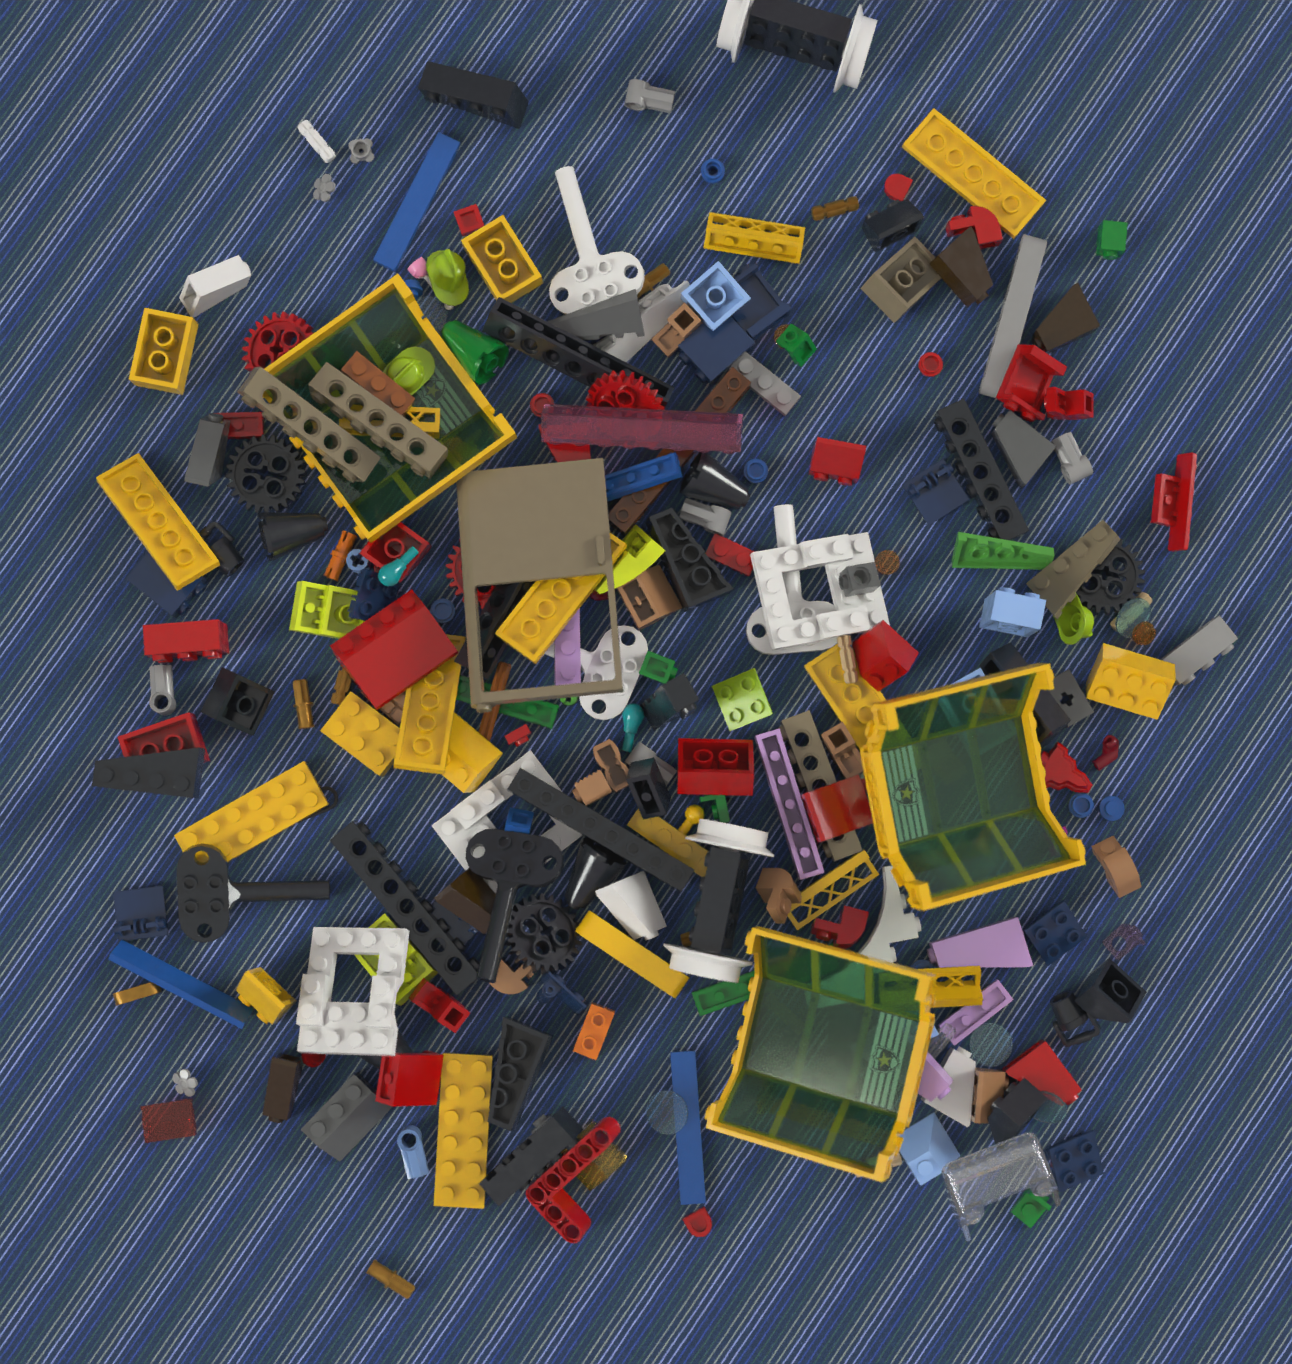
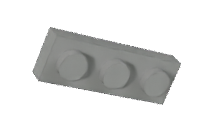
M747 352L729 368V370L732 367L751 381L750 389L784 416L788 414L801 398L796 391Z

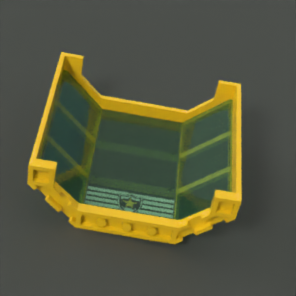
M396 274L264 368L272 376L339 425L340 418L330 411L331 407L325 403L322 405L317 403L310 396L308 384L326 362L341 372L343 366L358 351L383 372L386 366L398 354L409 347L415 346L424 348L434 358V374L412 395L415 398L412 407L440 408L439 439H434L448 448V457L430 479L425 475L423 477L417 475L406 461L400 462L391 455V451L385 446L381 448L374 444L370 439L371 436L352 435L381 457L365 482L355 481L353 483L342 475L344 471L337 466L332 468L322 460L323 456L317 451L312 453L303 447V441L297 436L295 438L289 437L297 450L302 447L307 455L303 458L311 469L316 467L321 473L317 478L326 489L331 487L335 494L332 498L341 509L345 506L357 524L354 530L362 540L367 538L370 543L517 438L515 431L501 413L496 417L493 415L495 409L467 374L426 317L422 320L421 317L424 314L419 308L420 306L415 300L413 293L399 274ZM265 390L263 398L265 397L268 403H271L273 399L272 393L269 390ZM334 390L330 395L340 397L343 392L341 390ZM289 405L284 407V416L290 419L293 415V410ZM407 414L404 415L407 420H412ZM424 414L418 421L435 422V415ZM309 420L304 423V430L307 434H310L313 430V425ZM327 435L324 438V445L326 448L329 449L331 448L333 441L332 438L329 435ZM390 437V438H391L392 440L399 441V440H401L403 437ZM415 447L411 450L413 455H420L424 452L420 447ZM349 450L344 453V460L348 464L352 461V453Z
M1035 663L873 704L871 711L874 714V718L872 721H868L865 736L868 740L865 745L861 746L860 755L880 855L883 859L888 858L893 866L891 873L899 887L905 886L909 893L907 901L912 908L923 911L1086 864L1084 857L1085 847L1082 844V840L1068 837L1050 810V795L1045 783L1046 772L1042 765L1040 756L1041 745L1036 734L1037 723L1033 716V709L1040 689H1054V674L1050 664Z
M760 926L753 927L747 933L745 945L748 946L746 953L754 954L755 975L749 981L748 991H750L749 1001L745 1002L742 1015L745 1018L743 1026L739 1027L737 1033V1040H739L738 1049L733 1052L731 1064L734 1065L720 1099L707 1107L705 1113V1120H707L706 1128L884 1182L889 1178L892 1171L893 1158L898 1156L902 1146L903 1138L900 1137V1134L904 1133L906 1127L909 1128L935 1022V1014L930 1013V1007L935 1006L936 991L932 990L936 982V974Z

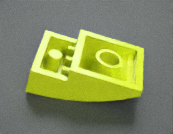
M636 524L622 540L627 544V548L613 565L615 588L636 578L665 552L650 535ZM606 575L595 588L599 594L608 591Z
M298 581L289 630L337 639L342 638L365 622L348 617L349 612L347 610L350 607L351 600L356 601L351 596L357 595L358 592L332 585Z
M384 913L368 928L399 927ZM410 939L408 941L404 982L396 994L395 1004L402 1006L409 999L423 978L430 981L438 974ZM355 955L371 976H377L379 955Z

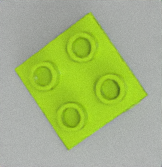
M755 668L712 686L730 732L773 714Z

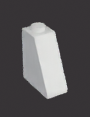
M237 255L187 276L179 298L189 315L194 318L245 288L251 277L250 268Z
M644 871L595 891L598 898L634 940L643 936L645 941L659 935L658 930L666 927Z
M960 1046L957 1050L950 1047L940 1066L953 1079L949 1086L951 1091L941 1100L936 1097L930 1102L923 1096L921 1100L964 1126L969 1127L976 1062L970 1059L972 1053Z

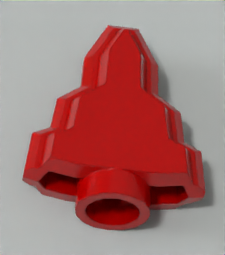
M1056 742L1049 753L1044 750L1040 753L1042 765L1046 772V789L1048 787L1055 790L1067 788L1073 792L1089 793L1093 786L1085 773L1077 769L1076 760L1068 755V749L1065 746Z

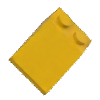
M261 967L248 970L243 975L236 989L240 994L238 996L239 1000L247 1007L252 1005L258 1011L256 1014L258 1018L265 1024L269 1022L272 1025L277 1023L297 1001Z

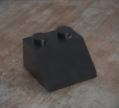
M908 199L902 202L895 200L886 206V210L880 213L874 211L865 217L862 230L875 253L919 230L924 216Z
M222 667L201 712L254 736L275 691Z
M1108 958L1090 973L1074 1001L1092 1018L1129 1023L1147 992Z
M1026 1078L1018 1085L1013 1082L1004 1092L1006 1097L1003 1099L999 1096L990 1106L993 1111L987 1120L996 1148L1000 1152L1025 1128L1048 1099Z

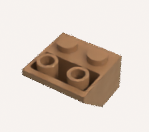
M660 565L646 569L636 578L616 588L639 631L682 609Z

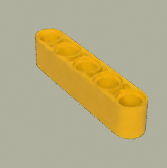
M590 910L575 930L579 935L675 999L689 979L684 973L670 969L668 962Z

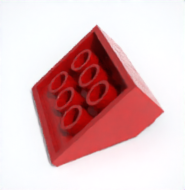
M412 589L330 645L339 663L376 710L458 654V650Z

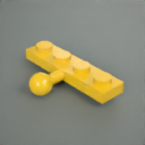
M695 804L690 805L685 811L686 819L679 829L659 816L643 820L639 809H637L627 826L670 856L693 868V872L699 876L705 877L707 870L704 864L707 852L710 851L695 841L685 839L692 826L698 824L699 819H704L705 813L703 808Z

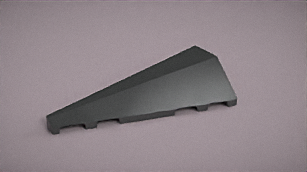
M636 289L547 321L582 340H595L612 334L616 338H623L624 333H636L637 337L645 336Z

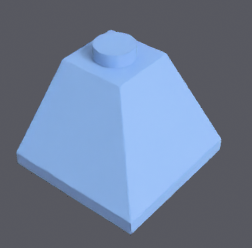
M719 261L681 293V300L712 331L717 329L751 299Z
M935 1112L906 1128L904 1133L900 1134V1137L903 1138V1143L899 1152L920 1185L943 1173L960 1157Z

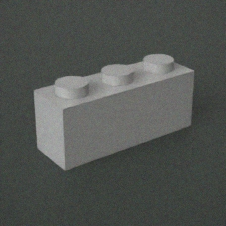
M1219 615L1207 622L1160 660L1175 664L1174 686L1181 683L1185 686L1196 678L1194 675L1196 671L1200 668L1204 671L1215 663L1213 658L1219 653L1224 656L1234 648L1232 643L1238 638Z

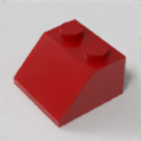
M817 437L813 446L808 475H813V479L818 481H828L829 478L838 480V484L852 486V483H857L859 480L866 446Z
M388 514L385 520H387L392 515ZM400 522L372 543L368 541L359 554L381 569V567L394 561L396 558L399 559L411 546L415 547L419 554L406 565L407 568L398 581L401 583L420 564L432 546Z
M884 620L852 642L860 676L878 692L906 674L919 654Z

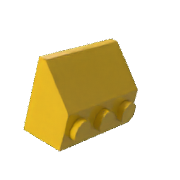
M454 712L443 776L463 793H471L476 791L503 755V752Z

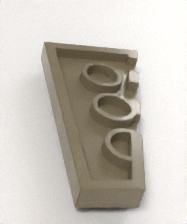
M1102 520L1026 583L1033 593L1040 595L1039 599L1046 600V608L1058 619L1062 614L1061 610L1068 602L1071 603L1077 595L1075 592L1083 582L1086 583L1090 579L1094 568L1098 564H1102L1120 541L1119 536Z

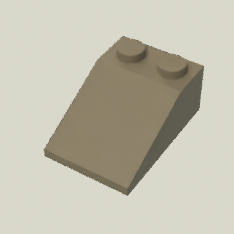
M914 237L874 272L860 289L895 323L942 278L929 264L935 256Z

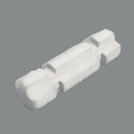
M304 120L298 125L299 132L305 136L306 140L320 154L325 163L331 162L336 157L335 152L331 147H328L326 141L308 120Z

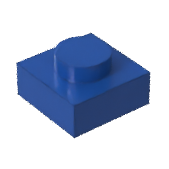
M510 807L505 831L530 834L534 812Z

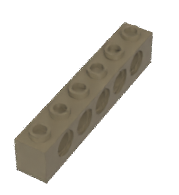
M328 362L324 364L308 384L310 396L313 400L321 405L325 403L331 407L330 411L340 419L344 417L351 422L350 425L359 433L365 432L370 435V439L374 444L381 448L383 446L391 451V455L398 461L409 463L411 469L421 477L425 475L430 479L448 457V448ZM334 390H341L343 392L340 397L330 395ZM355 404L363 406V409L359 412H354L350 408ZM376 418L384 421L380 426L370 424ZM394 433H401L404 436L399 441L390 438ZM415 447H420L424 452L420 455H413L411 450Z
M261 366L255 367L237 391V393L243 396L241 400L252 408L258 407L263 411L262 416L272 423L278 422L283 426L282 431L292 438L297 436L303 441V447L312 453L317 451L323 456L322 460L332 468L336 466L344 471L342 475L353 483L355 481L365 482L381 458ZM265 390H269L273 396L269 404L263 399ZM286 405H289L293 410V415L290 419H287L283 413ZM307 420L313 425V430L310 434H307L304 430V423ZM327 435H329L333 441V444L329 449L326 448L324 445V438ZM347 450L352 453V461L349 464L344 460V453Z
M810 710L781 720V727H778V729L780 728L783 741L787 740L790 747L787 754L791 764L796 763L799 773L795 775L800 788L805 787L806 792L813 791L812 784L815 780L823 781L825 786L836 783L837 781ZM802 733L806 735L808 743L805 747H799L795 744L794 738L796 734ZM810 756L816 760L817 765L814 770H807L804 767L803 761L806 757ZM855 830L843 834L842 838L838 841L831 838L822 844L826 857H831L832 861L863 851Z

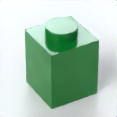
M1109 220L1101 222L1098 227L1096 255L1103 256V259L1116 260L1117 257L1120 258L1126 247L1128 222Z

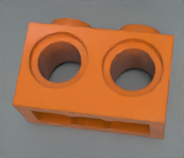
M592 1002L573 1051L597 1060L615 1011Z

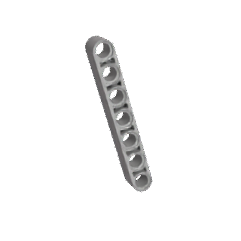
M1023 234L979 394L996 398L1017 345L1020 344L1047 246V240Z

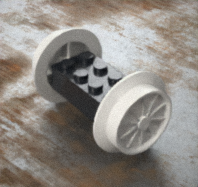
M727 0L716 46L731 51L733 63L737 61L743 41L745 45L751 46L754 49H762L778 56L789 57L801 63H809L822 69L836 72L842 58L833 90L836 93L842 85L857 89L878 20L863 16L862 5L859 4L849 38H847L852 19L790 0Z
M699 819L697 833L685 836L687 840L718 846L719 848L711 847V851L707 852L705 857L706 875L701 878L699 890L702 892L701 900L696 903L694 916L697 917L695 927L691 928L689 935L692 948L663 944L672 953L670 969L711 979L738 983L741 968L753 964L751 961L723 954L732 953L751 855L740 853L739 851L774 857V854L766 849L769 833L737 825Z

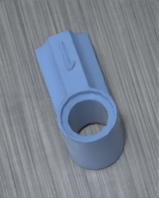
M408 1125L401 1130L397 1138V1144L401 1149L407 1178L414 1179L429 1174V1168L423 1148L422 1133L418 1127ZM412 1133L416 1137V1142L414 1144H407L403 1139V1135Z

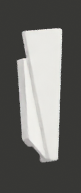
M683 281V283L675 288H671L669 284L660 285L639 300L645 336L637 337L636 333H624L623 338H616L612 334L594 343L593 346L627 362L668 323L667 319L684 303L681 300V293L690 286L689 282Z

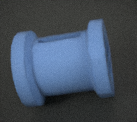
M360 549L350 551L346 558L348 567L357 574L361 573L362 569L369 570L371 567V562L359 554L362 551ZM362 556L364 564H358L356 566V564L353 562L354 559H360Z

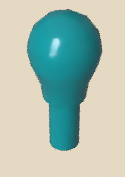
M411 546L399 559L396 558L394 561L381 567L378 573V579L381 584L385 586L397 584L407 568L406 565L419 554L418 550Z
M635 703L627 705L622 713L625 731L622 750L628 752L632 751L635 733H637L644 718L642 707Z

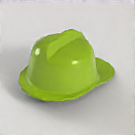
M450 249L433 252L427 258L426 269L436 298L448 306H457L463 303L469 292L464 260L457 253L450 251Z
M409 347L398 354L386 366L383 373L410 395H413L434 374V358L424 348Z
M1076 595L1071 603L1068 602L1061 610L1062 614L1058 619L1054 617L1061 640L1068 645L1076 644L1080 639L1089 638L1093 635L1094 616L1087 607L1082 606L1078 595Z

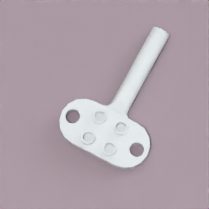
M567 166L558 169L555 175L578 251L579 261L577 264L561 270L552 279L549 292L554 307L566 315L636 289L638 294L645 281L644 269L641 263L632 254L623 251L612 252L606 255L598 253L574 168ZM630 267L638 269V274L633 279H629L625 275L626 270ZM560 290H567L569 293L568 298L562 302L558 301L556 298L557 293Z
M793 505L774 506L777 548L797 545ZM800 571L782 574L792 620L835 611L834 605L829 602L806 601L803 599ZM762 607L752 613L746 626L748 642L755 650L768 655L822 651L833 647L837 643L838 638L834 637L820 642L772 650ZM759 624L765 628V635L763 637L757 638L752 634V627Z
M618 626L624 692L579 696L581 706L594 719H613L620 715L628 704L648 651L646 639L634 627ZM611 629L604 634L596 650L590 652L580 648L581 670L585 675L582 683L613 680L615 678ZM626 632H631L635 636V642L630 646L624 645L621 641V636ZM554 642L544 653L553 658ZM596 700H602L606 704V710L601 714H597L592 710V704Z

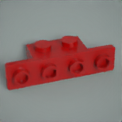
M1193 452L1177 455L1175 476L1167 474L1155 475L1151 523L1170 527L1168 551L1172 552L1187 550L1190 540L1194 481L1197 467V454Z

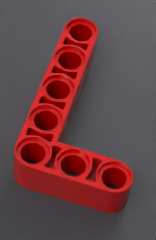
M612 1117L602 1118L579 1139L580 1141L569 1151L566 1150L562 1157L553 1165L548 1166L526 1190L528 1201L569 1243H577L590 1228L591 1220L563 1187L604 1152L618 1136L620 1124Z

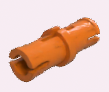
M344 530L342 531L335 550L331 551L330 555L332 557L323 576L337 582L339 581L347 555L357 539L356 535L350 532L347 533Z

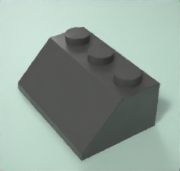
M357 1071L300 1130L320 1149L340 1162L386 1115L392 1106L376 1102L377 1090Z

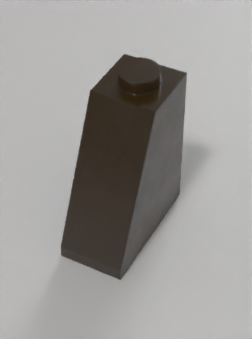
M970 226L929 263L966 307H969L974 302L977 305L989 296L986 291L993 286L975 232Z
M1079 283L1074 284L1032 335L1033 345L1047 354L1095 332L1100 327Z
M468 868L435 896L434 899L481 933L485 934L487 932L496 894L483 878L477 876Z
M283 1053L272 1057L262 1114L269 1116V1121L283 1123L284 1120L291 1118L304 1064L301 1057Z

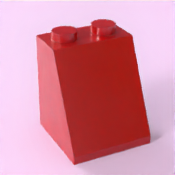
M858 774L801 795L817 843L873 823L870 803L866 795L868 792L865 778L860 779Z

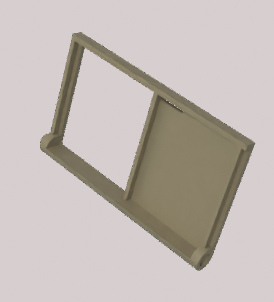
M603 458L471 471L456 482L471 707L479 713H486L492 711V708L497 704L624 692ZM600 574L607 576L615 678L613 680L484 692L477 587Z

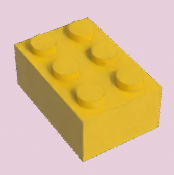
M503 215L461 240L463 249L496 301L500 297L512 303L543 284L541 274Z
M144 308L129 380L135 386L183 395L199 325L195 319L189 316Z
M1103 643L1086 682V699L1158 720L1175 683V664Z
M350 691L320 731L381 777L387 773L394 763L400 728Z

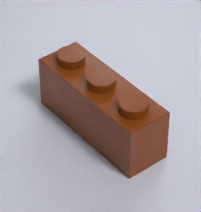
M358 351L354 353L341 369L343 374L403 417L414 405L415 398Z

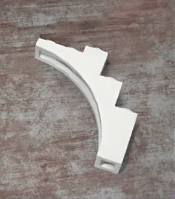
M889 865L882 867L884 889L882 907L877 923L867 942L858 953L893 963L897 962L894 947H890L889 943L919 938L918 932L921 931V923L919 917H915L914 913L903 912V909L907 908L905 895L900 894L899 886L891 873L893 866ZM849 960L838 970L822 977V986L866 998V978L864 975L866 973V964ZM875 967V971L885 970ZM804 990L809 1009L812 992ZM820 995L818 1008L847 1002Z

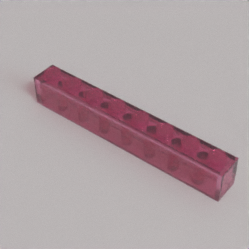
M544 404L541 413L542 442H549L553 445L572 443L576 446L591 444L600 447L623 446L627 449L647 447L651 450L667 448L675 451H684L687 449L703 453L709 451H722L726 454L741 452L743 414Z

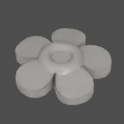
M324 174L321 179H316L314 187L317 189L313 193L316 200L321 199L323 202L330 200V193L334 192L336 187L335 183L331 182V175Z
M182 1069L180 1073L176 1072L173 1074V1081L177 1084L175 1086L176 1091L179 1094L185 1093L188 1097L195 1094L194 1088L197 1087L198 1082L195 1077H190V1071Z

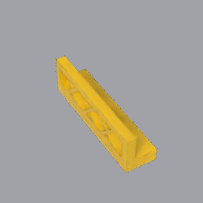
M709 212L704 249L799 264L805 227ZM713 222L723 223L724 225L714 224ZM787 234L799 235V237L789 236Z
M353 405L350 409L359 412L363 409V406ZM411 407L406 413L412 419L410 422L431 437L439 439L440 408ZM424 414L435 415V422H419L418 420ZM346 418L339 419V426L349 434L370 436L365 432L359 433L350 425L351 422ZM372 420L370 424L380 426L384 421ZM401 433L391 435V437H404Z
M865 850L856 853L800 891L802 895L801 903H792L791 911L800 905L809 908L807 918L799 923L791 911L788 913L787 916L796 930H799L880 875L869 860L870 857ZM865 862L871 874L864 879L854 877L855 868ZM840 878L850 879L848 890L843 893L833 891L835 881ZM853 880L860 881L852 886ZM831 885L830 890H825V888ZM819 892L829 893L828 903L823 907L813 905L814 896ZM832 894H837V895H839L838 897H836L835 899H833V900L831 901V899H832ZM810 899V903L805 904V902ZM812 908L818 909L813 914H811Z
M980 966L917 969L936 974V980L939 977L949 978L945 982H935L932 990L936 991L935 1006L930 1008L982 1005ZM880 971V1003L902 1009H920V1001L915 1000L918 983L911 982L915 978L892 971ZM965 975H974V980L963 981L961 978ZM896 979L899 981L895 985H885V980Z

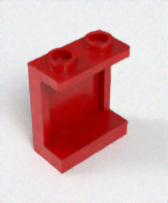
M1018 344L996 398L1004 403L1003 406L1006 409L1020 413V417L1026 421L1044 420L1046 415L1039 410L1046 395V388L1050 386L1054 375L1064 376L1067 366L1035 345Z
M424 1050L422 1053L395 1052V1056H382L375 1101L392 1107L437 1105L444 1055Z

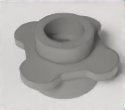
M357 139L349 142V148L352 153L350 160L352 163L358 164L360 161H373L374 154L371 152L373 143L370 139Z

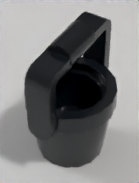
M212 522L207 527L205 526L199 532V535L205 541L216 527L224 534L225 537L215 542L210 549L220 563V566L216 568L229 577L241 568L245 559L232 544L235 538L221 523Z
M1071 990L1063 991L1050 1000V1005L1057 1021L1053 1022V1026L1066 1047L1075 1044L1080 1045L1092 1040L1093 1037L1099 1035L1101 1029L1097 1019L1092 1018L1074 1001L1076 996ZM1088 1019H1090L1095 1028L1077 1034L1070 1039H1067L1063 1032L1081 1026Z

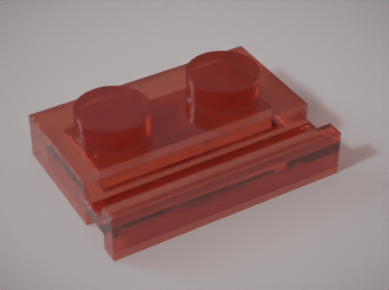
M189 1098L140 1106L143 1116L142 1123L145 1143L197 1135L192 1105L193 1099Z

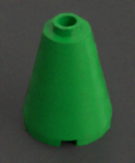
M458 320L449 321L442 328L441 338L470 378L477 384L487 383L496 375L493 371L497 366L502 368L505 364L509 348L502 341Z

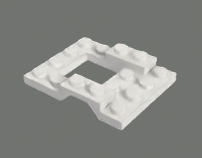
M868 532L809 540L797 545L762 550L750 554L772 650L820 642L848 634L865 633L882 620L890 626L881 586L872 593L845 597L844 590L839 585L840 573L847 566L875 562ZM825 566L835 611L792 620L782 574ZM854 575V580L858 584H862L861 579Z
M531 750L432 825L465 871L469 868L465 857L466 847L470 839L476 833L485 829H497L487 815L514 795L508 792L507 789L520 768L561 791ZM553 817L551 819L555 825L541 835L553 840L561 851L582 836V834ZM483 846L475 848L473 856L475 858L482 857L485 853V848ZM483 878L496 894L497 882Z
M313 927L308 972L302 975L296 1024L300 1026L297 1052L308 1054L395 1056L398 1027L394 1011L397 991L404 982L410 932L408 929ZM337 954L379 955L377 976H372L369 1003L331 1002Z

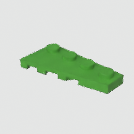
M958 532L952 555V568L1043 570L1053 561L1054 548Z

